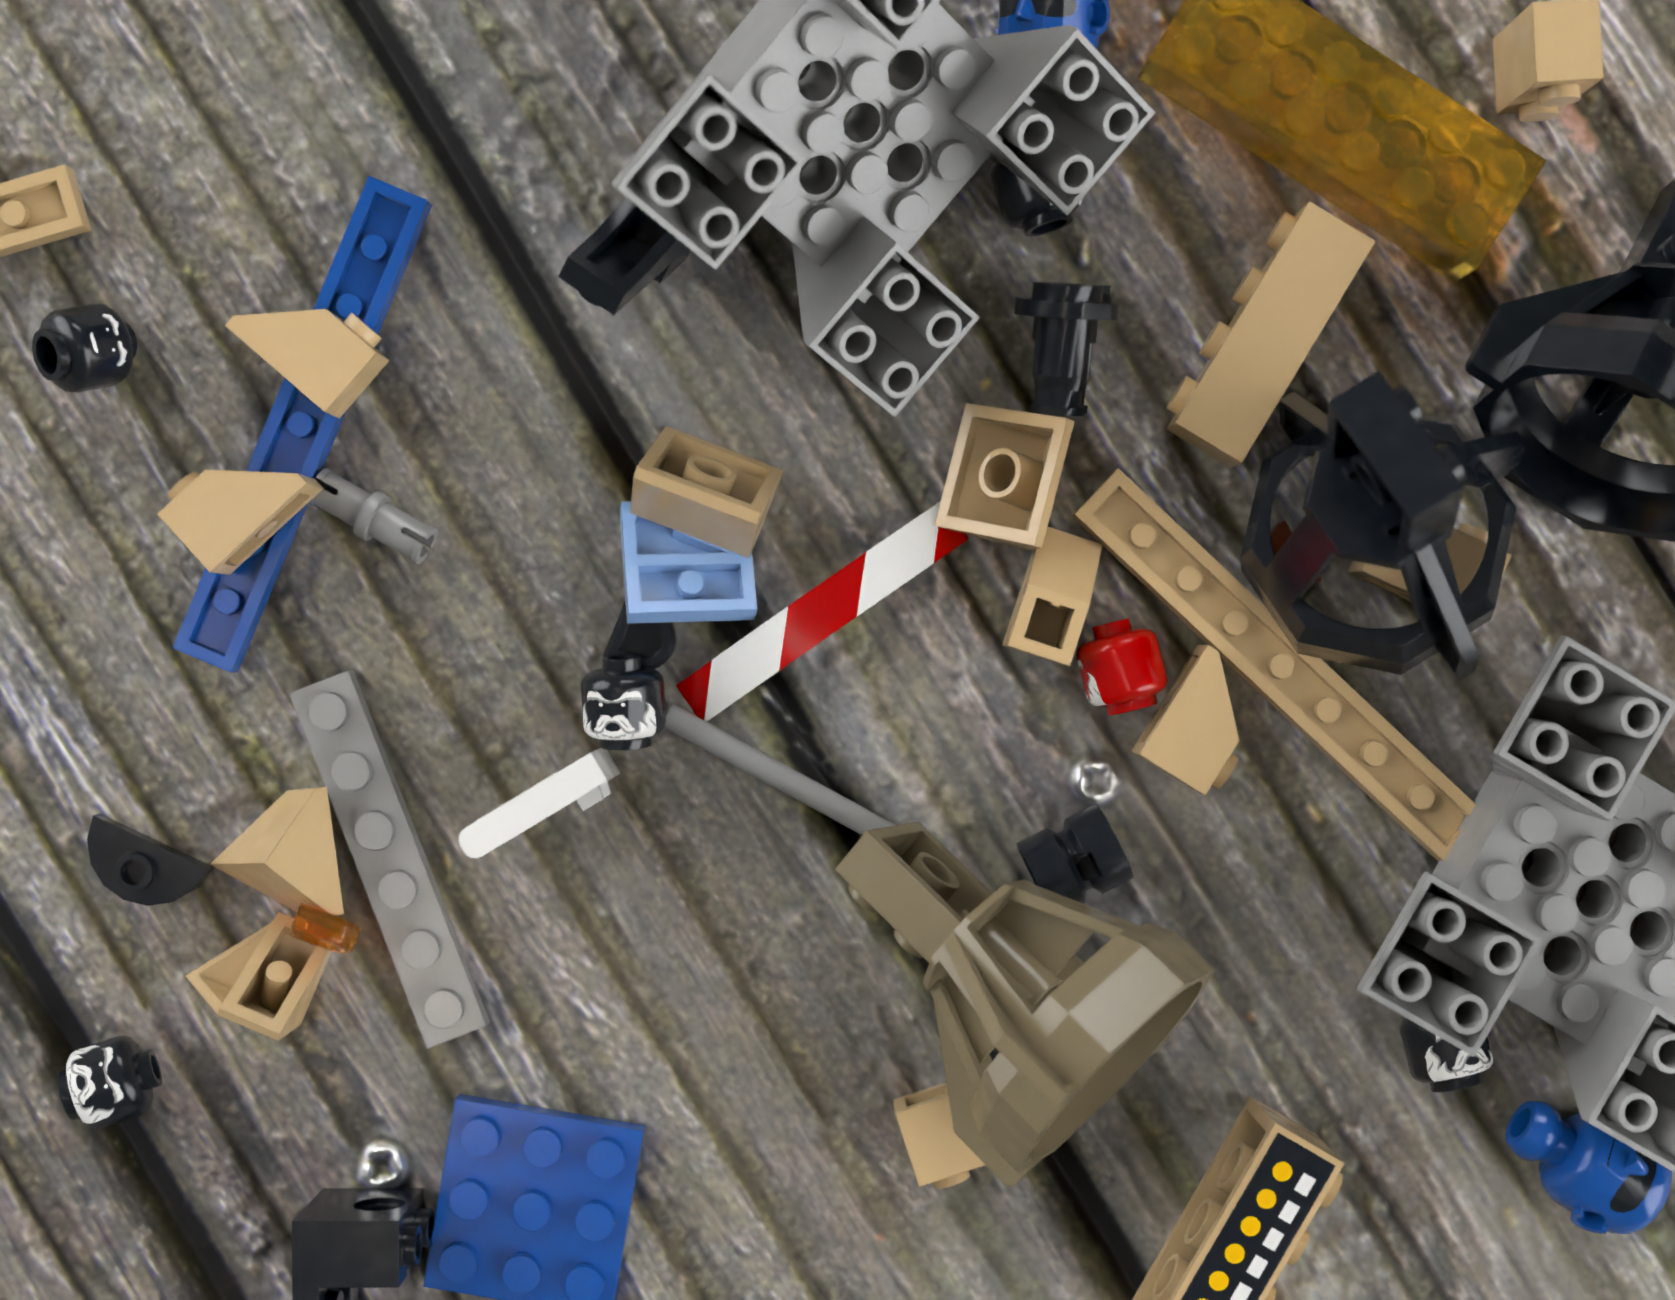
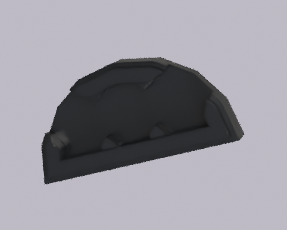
M102 814L93 815L87 837L91 866L102 884L123 900L146 906L174 902L199 888L214 868Z

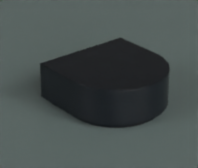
M625 601L603 657L622 654L640 655L642 667L657 669L666 664L675 652L677 646L675 626L673 622L627 624Z

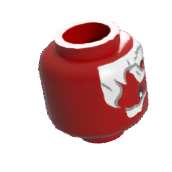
M1129 618L1092 627L1095 639L1082 644L1076 653L1089 703L1097 707H1106L1108 716L1157 704L1156 694L1166 687L1168 677L1155 632L1147 628L1132 630Z

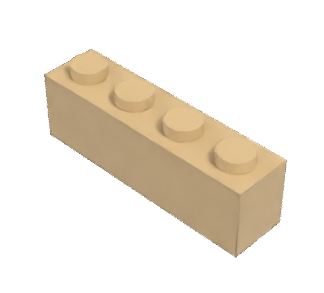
M1310 201L1295 216L1285 211L1265 242V245L1274 251L1262 271L1252 266L1232 297V300L1239 303L1240 307L1230 324L1227 326L1219 321L1203 344L1199 354L1208 360L1196 380H1193L1186 375L1171 397L1166 409L1175 415L1166 429L1230 468L1241 464L1376 241Z

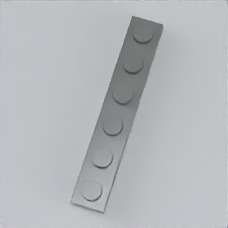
M354 670L345 671L289 693L323 783L327 787L328 796L426 1048H431L487 1026L490 1022Z

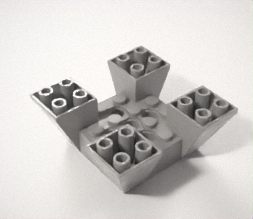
M759 0L611 184L715 270L761 216L764 217L793 243L804 343L892 416L896 417L980 318L911 256L908 251L989 156L993 157L1068 216L1156 112L1090 41L1072 25L972 38L938 3L940 0ZM896 55L894 62L888 68L891 59ZM810 63L807 74L799 80L800 73ZM853 107L850 115L844 120L847 112ZM810 159V162L807 165V167L803 171H801L805 162Z
M1561 635L1495 748L1492 756V771L1474 800L1476 805L1470 816L1466 815L1457 831L1461 830L1448 856L1445 861L1440 860L1432 874L1424 871L1359 983L1357 990L1473 1057L1476 1056L1506 1002L1509 1001L1554 1027L1581 1119L1675 1173V794L1639 773L1674 714L1675 701L1571 638ZM1617 827V840L1615 844L1611 848H1609L1610 835L1612 831ZM1530 851H1533V863L1530 869L1523 874V860ZM1585 883V895L1583 899L1578 904H1576L1577 892L1579 888ZM1638 915L1637 926L1630 934L1631 923ZM1554 939L1553 951L1544 960V949Z

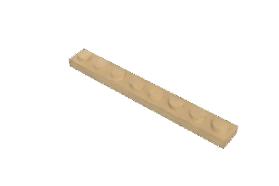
M1119 468L1116 469L1071 517L1100 544H1103L1102 546L1207 645L1218 650L1220 657L1427 852L1438 862L1440 860L1445 861L1461 830L1457 831L1466 815L1470 816L1476 804L1321 658L1297 654L1266 606Z

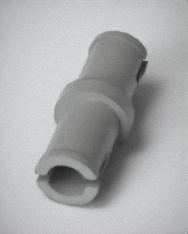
M329 468L323 469L317 475V480L324 483V489L308 504L314 507L317 506L353 526L354 535L361 539L369 541L374 538L409 557L416 564H420L428 556L429 553L422 549L423 544L433 548L438 536V528L432 525L429 526L393 506L392 498L381 491L371 494L335 474V471Z

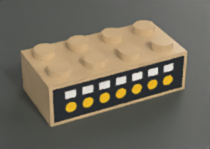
M1250 1096L1132 1300H1275L1277 1292L1274 1286L1286 1263L1289 1265L1295 1264L1303 1254L1310 1236L1307 1227L1318 1208L1328 1207L1338 1194L1343 1180V1175L1340 1171L1345 1163L1314 1132Z

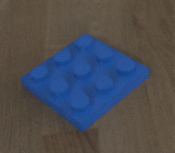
M459 1094L455 1098L432 1232V1245L429 1249L423 1287L498 1300H616L645 1125Z

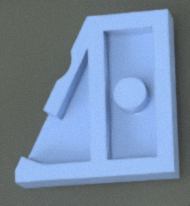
M631 501L621 502L619 514L627 624L755 619L757 600L752 553L750 558L644 519L630 513Z

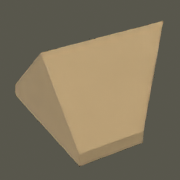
M327 787L286 791L210 863L213 867L303 916H337L344 914Z
M278 912L271 923L190 972L185 977L218 1016L279 1041L301 1025L336 943L337 936Z

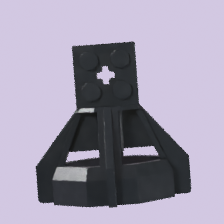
M1675 179L1661 190L1619 273L1502 303L1493 311L1465 364L1466 371L1485 384L1473 406L1484 437L1517 431L1526 443L1519 466L1504 476L1505 479L1583 529L1675 542V465L1654 464L1630 459L1601 448V445L1634 395L1642 398L1658 399L1675 409ZM1571 374L1590 376L1592 378L1564 421L1561 422L1541 398L1533 377Z
M1380 370L1328 402V415L1294 391L1280 399V424L1292 442L1262 461L1240 561L1241 571L1297 654L1402 675L1439 652L1459 681L1474 673L1480 655L1470 632L1490 621L1494 613L1517 508L1498 483V480L1519 466L1526 446L1525 441L1517 431L1468 441L1456 424L1423 418L1422 412L1410 392L1403 385L1392 388ZM1308 456H1312L1314 460L1302 508L1306 515L1276 556H1274L1270 536V517L1276 492L1283 478L1298 463ZM1463 485L1476 487L1486 504L1488 538L1478 571L1460 595L1445 541L1452 536L1464 491ZM1335 556L1336 558L1381 567L1401 569L1417 622L1386 629L1356 627L1325 616L1308 605L1302 597Z

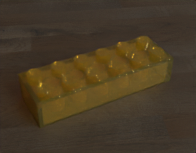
M1185 0L1138 76V79L1454 283L1477 270L1547 161L1300 0Z

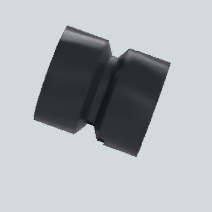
M1097 804L1065 818L1063 831L1059 833L1045 828L1016 843L1035 885L1081 903H1085L1086 891L1091 888L1103 894L1134 878L1125 853L1108 820ZM1087 854L1076 865L1071 858L1075 855Z

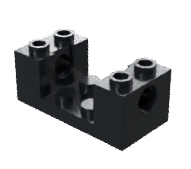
M323 1188L292 1221V1300H358V1288H399L407 1277L408 1267L418 1266L424 1248H430L432 1245L434 1213L432 1208H424V1188Z

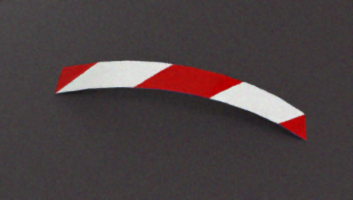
M940 502L757 627L677 684L676 687L696 716L707 722L968 540L966 534L934 526Z

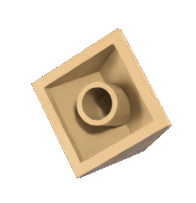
M966 403L934 526L1027 551L1042 548L1075 421L1063 417Z
M666 426L636 467L633 476L630 513L750 558L784 470Z

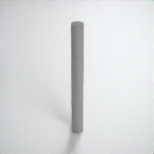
M675 704L672 705L666 715L664 728L861 835L866 830L895 826L890 821Z

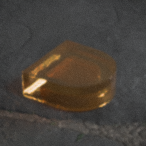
M302 903L299 905L291 927L293 938L341 954H348L353 951L361 931L358 926L343 918Z

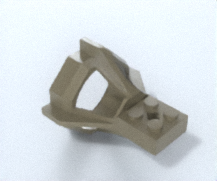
M919 821L866 830L835 869L850 884L848 891L854 900L867 910L878 912L895 929L894 937L896 941L907 952L915 957L924 958L929 963L923 982L926 990H930L934 999L954 1133L1008 1187H1013L1021 1182L1041 1159L1056 1151L1131 1079L1151 1055L1160 1051L1170 1039V1033L1190 1012L1215 971L1176 932L1150 923L1137 925L1032 884L1033 882L1025 879L1003 884L992 893ZM1094 932L1112 938L1086 962L1075 956ZM996 1048L999 1054L992 1061L990 1053Z

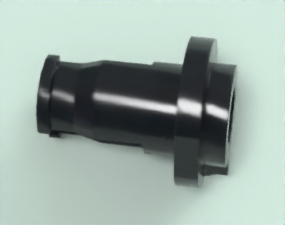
M1033 282L1032 297H1015L1014 314L1034 316L1032 339L1035 340L1033 361L1035 399L1034 404H1030L1031 413L1056 416H1084V414H1087L1088 406L1084 405L1085 389L1090 377L1092 344L1096 343L1098 320H1117L1119 303L1111 302L1110 286Z

